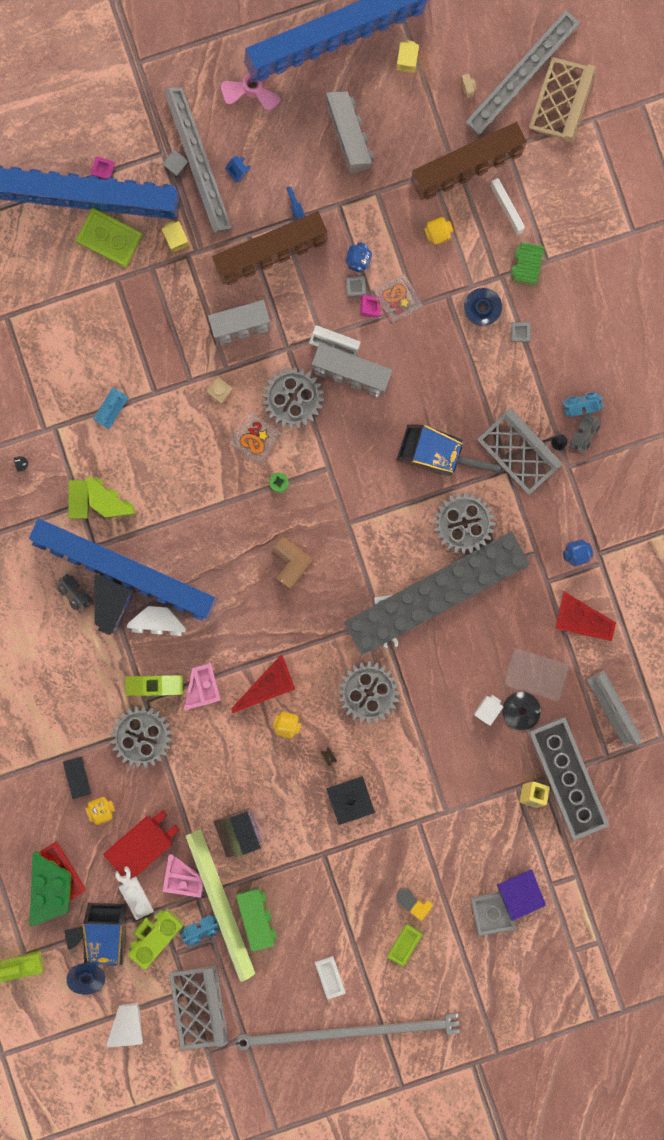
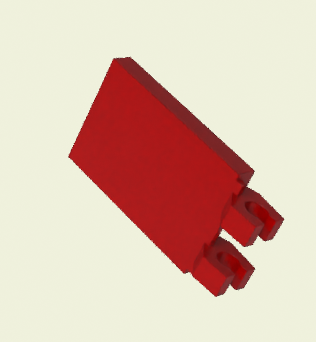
M164 810L160 811L154 818L146 816L103 853L105 858L121 876L127 874L125 872V867L127 866L130 869V878L136 877L172 845L171 838L180 829L175 824L165 833L158 824L168 816Z

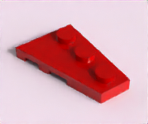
M563 591L555 629L612 641L616 622Z

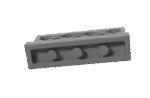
M511 408L477 439L528 495L563 464ZM504 419L510 424V433L499 432V424ZM495 427H497L496 432H491ZM512 427H513L518 433H512ZM488 434H496V446L487 445L483 439ZM499 434L510 435V446H498ZM512 435L522 436L523 447L512 446ZM525 441H526L531 447H525ZM498 448H509V460L498 457ZM512 448L523 449V460H511ZM525 449H534L536 451V460H525ZM538 455H539L544 461H538ZM511 462H522V474L512 472ZM525 462L536 463V474H524ZM538 463H547L552 469L547 474H538ZM524 476H536L535 485L530 490L524 484Z
M604 670L586 679L623 746L626 747L629 744L639 745L642 743L641 735Z
M217 965L170 972L169 977L181 1050L225 1046L229 1040ZM203 972L204 982L200 986L192 978L196 973ZM181 975L187 980L182 988L176 984L175 976ZM189 982L198 988L194 996L184 990ZM200 990L207 995V1001L204 1005L195 999ZM181 993L190 999L186 1007L179 1003L178 998ZM192 1001L201 1007L197 1015H194L187 1009ZM203 1010L210 1014V1020L207 1024L198 1018ZM184 1013L193 1018L189 1026L182 1022L181 1017ZM195 1021L204 1026L200 1035L191 1029ZM206 1029L213 1033L214 1041L207 1042L201 1037ZM187 1032L197 1038L193 1044L185 1043L184 1036Z

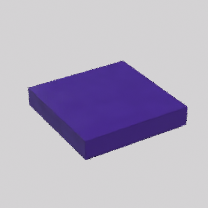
M532 869L496 884L511 921L546 906Z

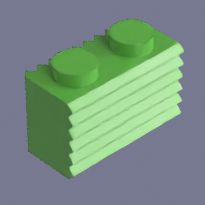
M521 242L520 247L516 246L514 258H518L517 264L512 266L510 275L514 277V283L536 286L544 246Z

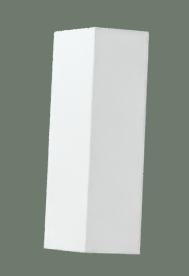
M317 325L309 342L315 346H319V343L354 356H356L360 346V341Z

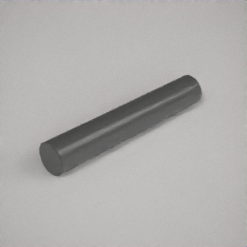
M458 456L456 461L457 464L500 473L501 465Z

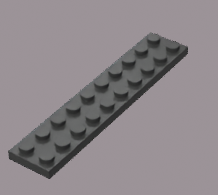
M511 531L481 547L479 551L476 550L344 621V624L362 656L530 564Z

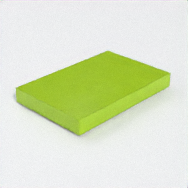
M92 208L75 242L126 268L143 237V233Z

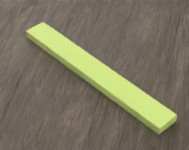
M199 829L186 835V839L240 982L255 975V971L203 833Z

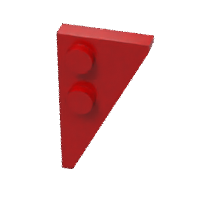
M280 655L231 708L232 713L295 690L283 655Z

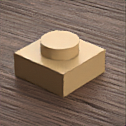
M469 73L462 75L460 82L465 98L468 99L473 97L476 84L475 80L470 78Z
M217 377L206 392L222 404L233 388Z

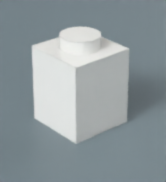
M486 695L473 715L491 726L503 708L500 705L501 700L494 695H491V697Z

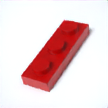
M57 841L39 852L48 861L52 860L60 868L71 872L70 901L87 891Z

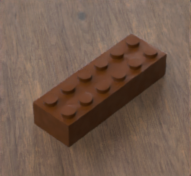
M518 122L512 123L414 169L411 181L420 200L424 198L429 200L435 197L436 193L441 190L443 192L449 191L456 183H466L471 179V176L476 174L481 176L488 171L487 169L493 166L498 168L510 158L512 160L522 156L527 141Z
M319 211L213 255L212 258L223 285H232L238 281V278L243 276L245 278L251 277L259 269L267 270L273 267V263L278 261L280 263L286 262L292 255H302L313 246L315 248L323 246L325 241L328 240V232Z

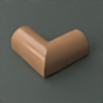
M284 536L272 550L273 553L287 562L276 579L289 589H292L314 559Z

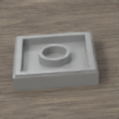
M500 892L470 897L478 936L516 929L515 921L510 920Z

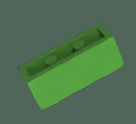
M256 887L237 893L236 897L251 951L254 952L274 946V940H277L275 929H271L269 924L272 918L269 909L266 910L264 902H267L264 891H260V888Z

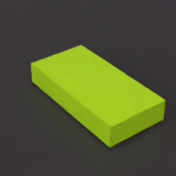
M69 480L68 518L88 519L89 496L87 480Z
M406 923L390 949L387 958L404 967L423 933Z

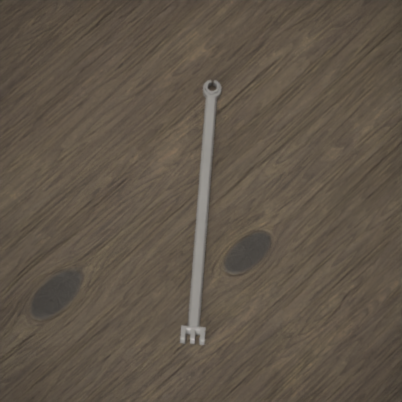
M445 1013V1019L259 1036H249L248 1034L241 1033L236 1038V1046L240 1050H246L250 1046L439 1029H446L447 1034H458L460 1029H452V1026H458L459 1021H451V1018H458L459 1015L458 1013ZM240 1040H246L247 1044L242 1046L239 1043Z

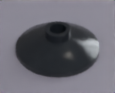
M527 692L511 694L505 700L502 708L505 722L517 730H526L533 727L538 722L541 713L538 700ZM521 707H524L526 710L523 715L519 714Z

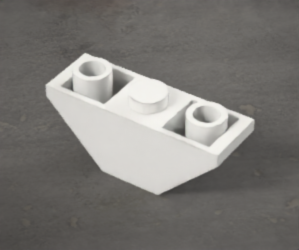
M148 606L127 624V628H132V632L143 633V629L151 630V634H162V631H170V635L181 636L182 632H186V627L166 607Z

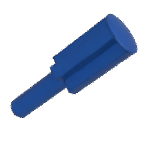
M287 187L286 189L292 203L290 208L294 219L298 220L305 217L300 202H297L292 187Z

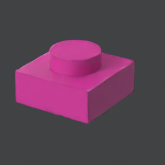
M96 156L91 176H96L103 180L111 178L115 162Z
M362 295L360 315L379 318L381 298Z

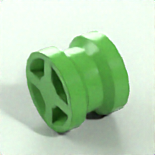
M275 473L270 477L269 484L274 492L282 493L288 488L289 481L285 474Z

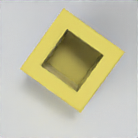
M413 41L400 42L396 70L415 73L419 49L418 44Z
M171 221L164 225L165 227L162 228V231L172 253L190 246L179 221Z
M533 781L523 784L519 803L535 808L546 806L550 787Z

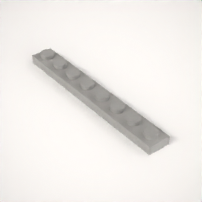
M565 10L470 116L465 124L480 136L579 26L580 22Z
M168 88L164 93L213 232H228L232 227L183 88Z

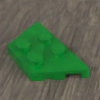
M36 851L32 853L29 926H34L65 914L70 909L71 872L60 868L52 860L48 861L40 855L41 853Z

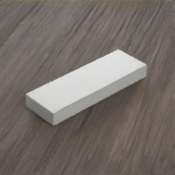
M498 178L493 180L490 187L517 235L523 233L525 226Z

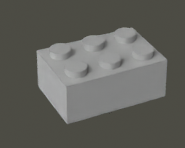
M264 300L208 315L216 344L227 345L233 339L239 338V340L249 338L251 334L257 333V335L267 333L268 329H271Z

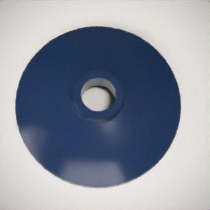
M478 288L467 296L464 303V311L472 323L479 326H487L494 323L501 315L502 302L499 295L493 290ZM484 305L486 310L480 311L479 306Z
M78 964L69 970L66 983L69 989L77 994H93L103 987L105 973L102 968L95 964Z

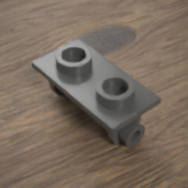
M587 413L578 426V429L582 430L583 433L575 431L569 442V447L573 450L577 449L582 455L585 450L587 451L590 448L592 437L598 433L601 427V421L596 415L594 417Z
M66 574L62 579L59 578L56 583L57 590L61 595L67 597L70 606L74 610L81 613L85 607L87 608L92 604L91 598L83 589L79 592L75 591L80 585L72 575Z

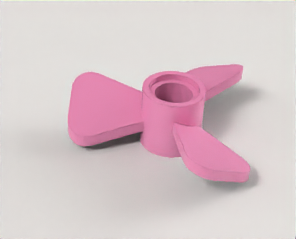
M250 74L244 77L243 82L224 81L221 84L222 94L228 105L234 104L245 94L252 98L258 97L261 105L267 111L273 110L281 101L277 94L262 88V82H259V80L255 81L258 84L256 88H249L248 84L253 82Z

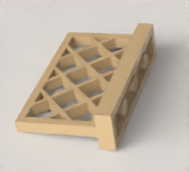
M552 57L529 130L565 139L566 142L573 144L596 75V66L589 64L584 66ZM554 65H562L565 71L556 76L553 72ZM576 69L583 71L580 78L573 80L570 72ZM568 75L571 83L562 87L558 79ZM556 81L560 89L549 93L547 89L548 84ZM574 86L576 94L568 98L564 90ZM562 92L566 100L556 105L552 97ZM550 98L553 107L544 111L541 106L542 102ZM568 103L570 112L562 116L558 108ZM556 110L560 118L550 123L546 114ZM544 116L548 124L543 127L535 126L536 120ZM562 121L565 128L563 133L556 132L552 126Z

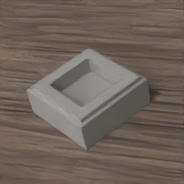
M173 150L162 165L178 177L189 164V161L176 150Z
M365 276L346 278L347 298L366 295Z
M511 322V342H530L531 322Z

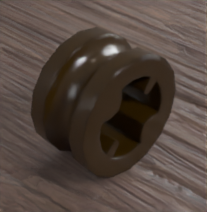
M327 747L326 751H321L329 766H331L332 762H337L329 747Z

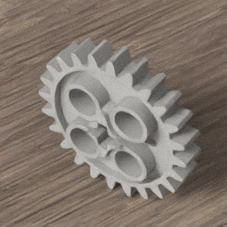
M287 367L286 373H283L280 369V376L272 374L274 381L267 380L270 387L264 386V390L268 393L262 394V397L267 399L263 402V405L269 406L265 409V412H272L269 418L276 417L275 424L282 421V427L284 428L286 424H289L290 429L293 428V424H296L298 429H300V423L307 426L308 419L314 422L312 416H319L316 410H321L323 407L319 403L324 402V399L319 397L324 394V391L318 390L321 387V383L315 384L317 377L311 379V372L305 375L304 368L297 372L296 367H294L293 372H290V369ZM289 380L296 383L295 388L287 389L285 386L286 382ZM300 384H303L304 386L296 395L297 401L293 400L287 411L283 412V409L290 402L289 395L293 396ZM304 391H309L312 394L309 400L301 398V394ZM278 396H283L285 398V403L282 405H277L275 403V398ZM293 407H299L301 413L294 416L290 413V410Z
M464 492L463 497L456 493V499L450 495V502L443 500L444 507H437L441 513L434 514V516L439 518L433 521L434 524L438 525L434 531L440 532L436 538L444 539L441 545L448 543L447 550L454 547V553L458 549H461L462 554H465L466 549H468L469 553H472L473 547L479 551V544L486 546L484 539L491 540L488 533H494V530L490 529V526L496 525V523L490 522V519L495 517V515H489L492 508L486 509L485 506L488 502L481 503V496L477 500L474 499V493L470 497H467V492ZM468 507L476 509L474 517L467 515L466 509ZM455 511L458 519L456 521L449 520L448 512ZM462 518L465 521L476 518L481 519L479 522L469 523L466 528L463 525L448 528L450 524L460 523ZM473 525L480 527L481 533L479 535L471 533ZM453 530H460L462 538L459 540L452 537Z
M368 661L367 667H364V664L360 662L359 669L353 665L354 672L347 670L349 676H342L345 683H339V686L343 687V690L338 691L339 694H343L339 701H345L342 709L348 707L346 714L353 713V720L357 716L360 717V723H362L364 718L367 719L368 724H370L371 719L378 723V717L385 720L384 714L391 715L389 709H396L393 702H399L395 698V695L400 694V692L395 691L399 684H393L396 677L390 678L389 675L392 671L390 670L385 673V666L379 669L377 662L374 667H371L370 661ZM363 674H368L371 677V682L368 685H363L360 682V677ZM377 677L379 680L372 690L374 693L373 697L369 696L363 707L360 708L359 705L366 695L363 692L364 689H369ZM379 684L387 686L388 690L384 695L377 693V686ZM357 690L361 693L359 701L351 700L350 694L352 691ZM371 700L376 701L378 704L375 711L367 709V703Z
M135 706V712L128 708V715L122 712L121 716L123 719L116 718L115 720L118 725H112L116 732L110 733L111 736L115 737L110 743L116 744V747L112 750H119L116 757L123 756V763L129 760L130 767L135 762L137 768H140L141 763L147 768L148 762L154 766L155 759L161 762L162 758L160 755L167 756V752L164 749L171 748L167 742L173 740L168 737V734L173 732L172 730H167L170 723L164 724L163 722L166 716L160 718V711L154 714V708L151 707L147 711L146 706H143L141 711L138 706ZM133 719H137L141 723L138 730H134L131 727ZM151 726H156L159 729V734L155 737L149 734ZM129 730L136 734L144 732V737L154 739L158 743L154 744L148 740L140 742L139 737L127 734L125 731ZM127 737L132 738L134 741L132 748H128L124 744V740ZM144 744H149L152 747L151 754L143 753L142 747Z

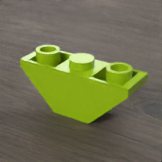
M90 476L87 477L89 503L93 509L107 519L135 515L136 511L133 510V504L126 499L124 502L117 497L120 494L112 488L109 490L105 489L102 486L104 482L96 476L93 479Z
M183 675L125 676V696L183 694Z

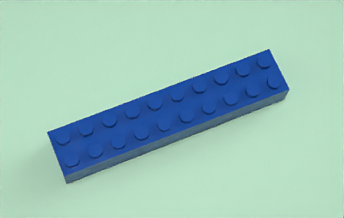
M428 0L357 1L247 47L244 56L245 66L253 82L258 80L259 82L265 81L272 74L276 73L278 75L285 72L286 68L291 66L298 67L308 59L315 60L319 58L322 53L336 51L341 45H351L356 39L361 37L363 39L367 38L377 30L384 31L394 23H403L408 17L420 16L423 14Z
M0 166V200L85 210L94 208L103 212L178 219L180 196L177 188H174L173 185L164 184L162 187L155 186L151 182L136 184V181L133 180L118 182L114 178L100 180L98 177L91 175L83 178L73 173H68L65 176L55 171L41 173L37 169L22 171L19 167L4 169L3 166Z
M39 518L28 538L33 541L32 545L43 550L49 548L51 549L49 553L63 558L65 555L68 557L67 561L81 566V563L86 565L85 569L96 574L101 571L103 572L102 577L115 582L116 579L121 580L120 585L132 590L134 587L139 588L138 593L147 597H151V594L157 596L156 601L168 605L170 602L174 604V609L183 613L188 610L192 612V617L201 621L204 618L209 619L218 599Z

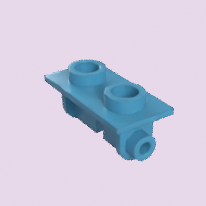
M112 387L93 420L110 429L129 397Z
M589 392L583 397H568L567 400L562 401L566 408L564 409L565 416L582 415V407H585L586 414L600 411L603 408L602 401H599L603 400L602 396L596 392Z
M209 915L199 920L200 928L197 927L196 923L184 927L183 931L180 932L183 942L187 946H194L205 937L217 935L220 927L215 915Z

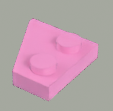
M211 663L192 668L184 706L185 710L221 701Z
M169 854L163 892L201 898L203 882L200 874L173 854Z

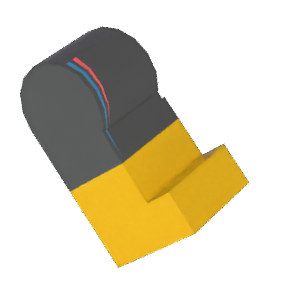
M400 888L396 893L398 903L421 921L433 907L432 902L428 899L424 902L413 896L412 891L408 888Z

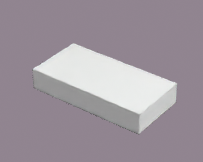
M330 956L316 961L315 965L327 1000L346 994L334 957Z

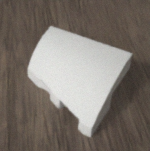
M139 1002L119 1005L107 1041V1047L143 1044Z

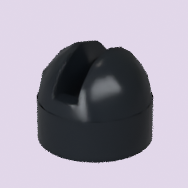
M558 434L551 440L552 447L557 451L563 450L568 444V439L563 434Z
M18 456L13 458L17 472L27 469L28 460L25 457Z

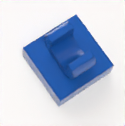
M237 155L231 158L225 167V170L236 183L241 181L251 168L250 165L246 167L243 164L244 157L239 158Z

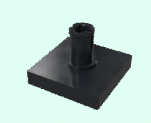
M363 776L326 788L338 825L375 813Z

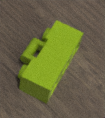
M168 908L164 912L160 910L153 918L156 921L155 923L146 917L133 932L140 940L137 941L135 939L128 947L131 950L128 956L144 970L147 969L184 925V922ZM150 926L152 930L145 937L142 933Z
M42 951L0 960V983L43 973L45 965Z

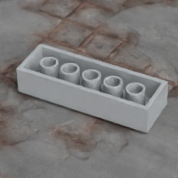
M560 717L528 730V735L570 838L574 841L608 827L609 823L566 718Z

